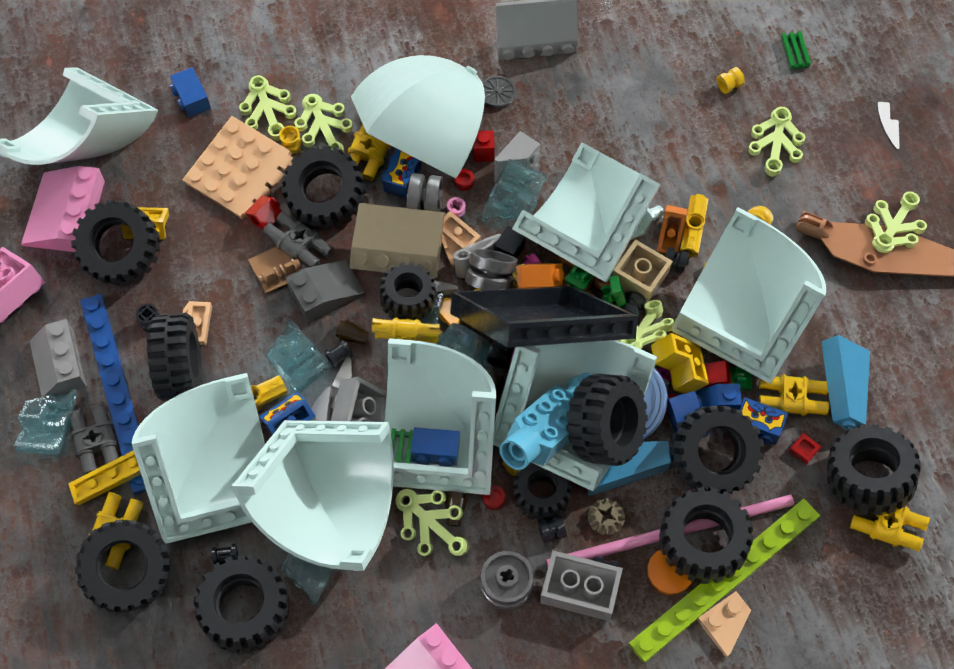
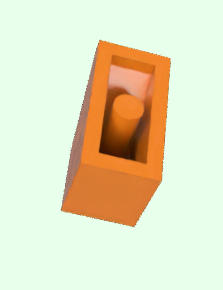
M666 205L657 252L666 253L668 247L679 251L687 209Z
M537 263L517 266V288L563 285L564 271L562 263Z

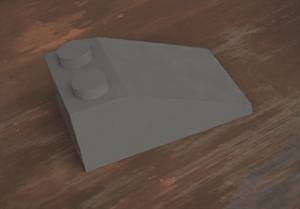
M346 260L304 268L286 277L288 289L308 323L366 295Z

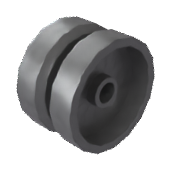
M412 173L409 181L406 208L419 210L424 208V210L440 212L443 200V177L431 175L426 185V179L423 174Z
M471 250L469 263L473 267L467 269L465 278L467 284L482 290L512 289L513 277L509 274L514 273L516 270L517 259L515 257L493 250Z
M512 551L498 552L488 558L481 571V589L487 603L495 609L510 611L520 608L528 601L531 596L534 580L533 570L528 560L519 553Z

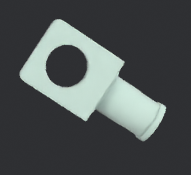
M658 205L646 210L630 240L645 235L652 221L663 218L664 210L661 206Z

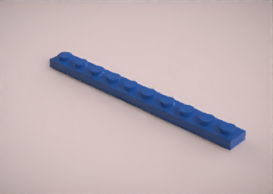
M102 294L82 299L80 302L123 456L133 451L132 439L139 424ZM142 475L129 480L134 496L147 492Z

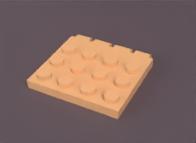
M231 116L182 180L185 184L243 219L246 216L245 212L261 196H269L272 191L268 188V185L275 188L284 176L280 169L285 171L288 165L291 166L293 157H291L292 154L288 149Z

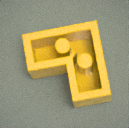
M673 333L668 334L651 345L653 355L657 356L655 365L670 370L671 384L674 390L686 394L697 391L709 384L701 346Z

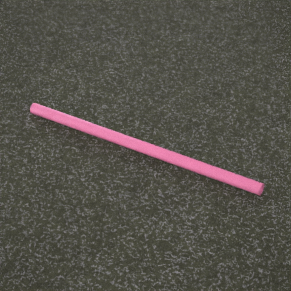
M790 494L741 507V510L747 509L749 517L794 506V500ZM696 519L685 525L683 534L686 535L716 527L719 524L709 519ZM660 529L568 554L592 560L596 556L603 557L659 542ZM550 558L546 559L547 568L549 566Z

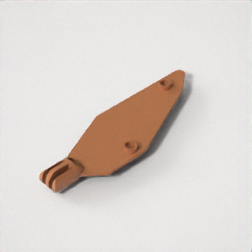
M803 211L795 227L796 231L821 240L833 257L873 273L954 277V249L918 235L916 236L919 240L914 248H908L905 245L894 246L891 252L882 253L873 247L872 241L875 235L872 228L867 227L865 224L830 222ZM880 225L883 232H886V226ZM910 232L896 233L893 238L905 237Z

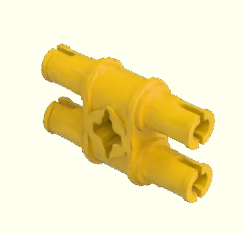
M362 123L360 130L355 132V138L347 152L357 165L360 160L368 162L362 176L365 180L373 181L379 166L384 164V158L391 145L367 134Z
M398 317L393 318V320L373 318L372 332L375 333V339L390 338L442 343L440 324L421 323L418 319H399Z
M783 374L780 377L775 376L770 384L759 378V389L778 390L780 393V397L760 395L759 403L787 413L801 414V416H805L807 413L828 414V401L808 400L807 393L827 395V381L809 380L806 376L793 377Z
M109 492L102 511L96 514L97 519L92 531L107 522H114L116 520L137 521L144 503L131 498L124 517L119 519L115 514L122 497ZM120 543L112 546L105 566L119 570L125 551L131 548L130 544Z
M907 506L902 509L896 507V511L887 514L882 512V515H876L878 520H875V522L854 515L850 529L868 534L872 540L877 539L892 544L893 547L900 545L920 552L924 538L903 532L902 526L908 525L926 531L930 517L911 512ZM889 518H892V526L888 528V520Z

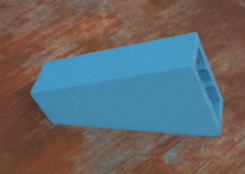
M840 335L823 340L822 351L833 423L842 426L845 430L856 429L860 425H866L870 351Z
M643 442L642 446L638 448V453L629 462L621 466H610L594 491L587 489L588 495H595L668 471L671 460L674 459V455L670 454L669 442Z

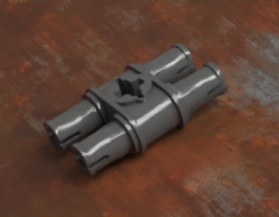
M285 211L278 215L277 222L288 230L287 233H283L271 223L267 224L263 229V234L275 242L279 250L282 249L293 260L298 259L308 268L318 266L320 259L307 250L313 248L323 255L324 258H328L334 247L320 238L318 232H314L303 221H297Z
M96 404L91 407L95 425L86 427L81 410H76L69 414L73 429L71 439L74 440L76 448L75 456L81 461L84 475L97 469L94 455L103 453L105 464L118 458L116 451L118 441L115 440L114 425L108 420L104 404Z

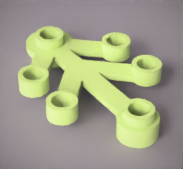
M254 76L249 82L250 93L245 101L239 105L240 112L244 116L250 115L252 113L251 105L258 96L260 102L250 118L246 119L245 124L249 126L250 123H254L250 127L257 130L258 120L262 113L265 112L270 125L268 127L269 137L274 141H280L279 134L275 133H280L284 126L281 123H277L272 109L284 113L287 119H294L297 116L296 108L293 105H285V103L291 100L288 90H281L270 86L267 79L263 76ZM267 94L277 96L280 102L269 99Z
M317 94L305 96L302 101L304 111L301 117L295 120V127L300 132L307 129V122L312 114L315 120L309 132L302 136L303 145L312 147L315 144L318 131L321 129L328 146L332 150L335 147L342 149L344 154L343 145L335 140L329 126L348 133L353 129L352 121L348 118L338 120L325 116L321 112L322 110L333 113L336 117H342L345 114L344 105L341 103L331 105L322 102V98Z
M785 107L776 108L769 120L760 125H754L751 131L753 138L760 139L750 143L748 152L751 155H759L762 148L773 143L771 157L766 161L764 168L767 175L771 177L779 175L783 166L781 160H779L781 144L790 154L789 159L791 162L799 163L803 156L802 151L795 146L803 145L805 135L799 132L791 123V113ZM775 126L773 133L762 138L764 131ZM784 128L793 136L792 142L783 133Z
M904 193L900 201L902 207L894 219L890 215L887 202L883 200L876 202L874 211L881 215L887 230L883 232L879 225L880 219L876 214H869L865 220V225L873 230L875 237L872 245L877 251L888 253L893 250L894 246L905 245L908 248H914L917 245L919 239L912 233L907 234L905 237L893 238L896 233L913 231L916 234H923L925 232L927 224L923 220L901 224L908 212L914 210L920 201L916 193Z
M659 300L649 301L644 306L646 316L639 327L637 326L636 339L617 341L642 349V346L651 342H657L667 336L666 332L671 331L674 320L666 318L659 323L651 325L654 319L662 316L663 307L662 302Z
M404 489L396 496V505L399 510L403 511L404 528L401 530V537L407 541H411L416 537V530L413 528L414 513L419 517L421 543L418 545L417 550L420 555L429 556L433 552V546L430 542V528L449 545L448 548L451 554L455 556L465 555L469 549L468 541L462 537H454L436 520L447 518L459 520L463 515V510L459 506L454 505L449 507V509L425 511L419 504L434 503L441 505L446 500L445 493L436 490L431 494L417 495L411 489ZM440 493L442 498L439 502H436L435 495ZM406 496L410 498V502L407 505L403 502ZM455 508L459 512L457 517L452 516V510ZM408 529H410L412 532V535L409 538H407L405 535V532ZM456 542L461 544V548L458 551L454 549ZM425 544L429 547L427 553L422 551V547Z

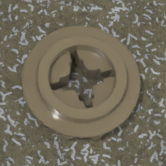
M605 498L597 500L590 506L588 522L597 533L611 535L618 532L624 525L625 514L623 507L617 501ZM611 509L610 517L613 519H607L602 524L603 515L600 512L606 513Z

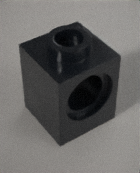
M507 226L494 245V251L508 254L517 259L526 245V237Z

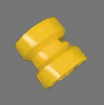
M734 67L727 74L722 73L718 75L717 84L719 89L724 94L733 91V88L743 86L745 78L741 70Z
M286 126L281 129L279 133L281 146L288 149L291 154L298 153L302 148L299 130L294 126Z

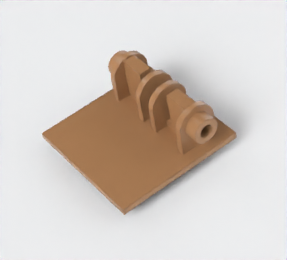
M277 246L248 259L266 294L286 285V277L302 270L298 259L293 260L290 255L282 249L279 250Z

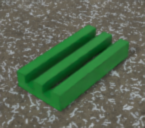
M797 31V34L790 32L789 35L782 33L781 40L790 70L810 67L811 61L802 32ZM788 40H791L793 52L798 64H795Z
M392 428L393 454L396 437H400L396 462L401 463L404 439L409 438L405 463L410 464L414 430L406 432L405 429L397 431L396 428Z

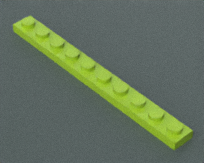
M802 499L753 540L744 565L740 570H736L735 575L729 579L725 576L722 582L715 583L714 579H710L709 584L698 585L629 642V647L645 664L693 624L701 615L711 609L813 524L820 515L805 499Z

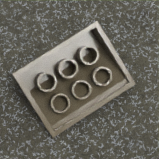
M359 203L349 268L386 272L387 270L391 271V267L394 265L399 267L400 263L409 265V262L414 263V266L422 265L423 270L428 269L430 276L438 277L445 212Z

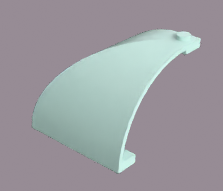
M419 55L401 58L378 68L362 81L352 94L351 99L367 134L457 178L475 142L482 120L485 94L483 84L474 68L470 66L465 68L460 64L441 57Z
M65 68L63 76L69 78L70 81L57 105L37 127L26 135L12 141L0 139V156L31 165L103 156L120 150L139 138L154 121L158 110L79 68Z
M581 143L572 159L570 167L544 205L534 215L522 210L512 229L606 282L661 184Z
M737 207L676 318L671 331L771 384L825 297L826 284L824 277L810 256L794 241L765 221Z
M389 338L388 382L384 422L389 423L390 433L392 428H396L397 431L405 429L406 432H410V430H414V427L460 431L457 466L452 465L450 467L432 463L421 465L412 462V459L410 464L405 463L409 438L404 439L401 463L396 462L400 438L396 437L393 454L394 487L490 495L496 389L488 372L472 358L456 350L433 343Z
M617 340L515 347L494 423L493 445L500 447L501 443L507 439L508 432L515 418L554 385L566 388L569 379L583 373L628 376L640 386V390L645 395L657 356ZM570 443L562 448L544 466L536 464L591 491H594L611 466L583 461L573 451V445Z
M247 373L212 381L179 394L150 413L135 431L132 447L161 538L165 544L252 522L242 509L232 488L235 481L265 445Z
M284 420L232 485L236 498L253 524L267 538L286 552L318 566L364 571L382 539L391 505L394 465L389 423Z

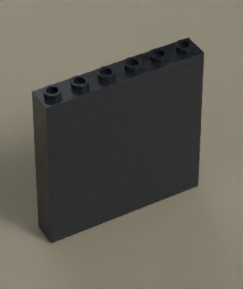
M573 286L451 292V315L508 348L636 339L637 315Z

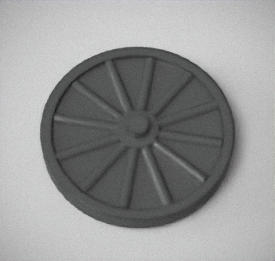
M492 76L482 82L485 94L484 104L487 106L503 108L514 100L515 86L508 78Z

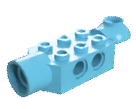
M583 373L569 379L566 388L554 385L515 418L508 432L507 439L501 443L499 449L502 459L508 466L515 470H522L531 462L544 466L569 443V432L566 428V424H568L566 416L570 408L568 404L570 398L574 396L573 391L579 386L583 379L592 375L591 373Z

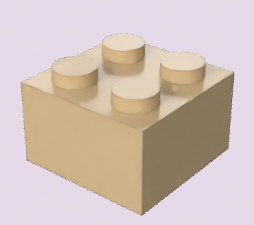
M635 239L613 270L612 276L618 275L624 292H637L643 295L647 302H649L668 275L673 261Z

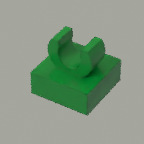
M574 265L566 276L565 283L585 291L595 276Z
M618 275L609 277L611 285L601 287L604 301L611 303L616 300L618 307L627 305Z
M738 366L729 367L732 384H740V391H751L750 373Z

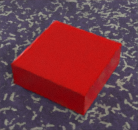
M802 433L788 452L805 465H808L822 446Z

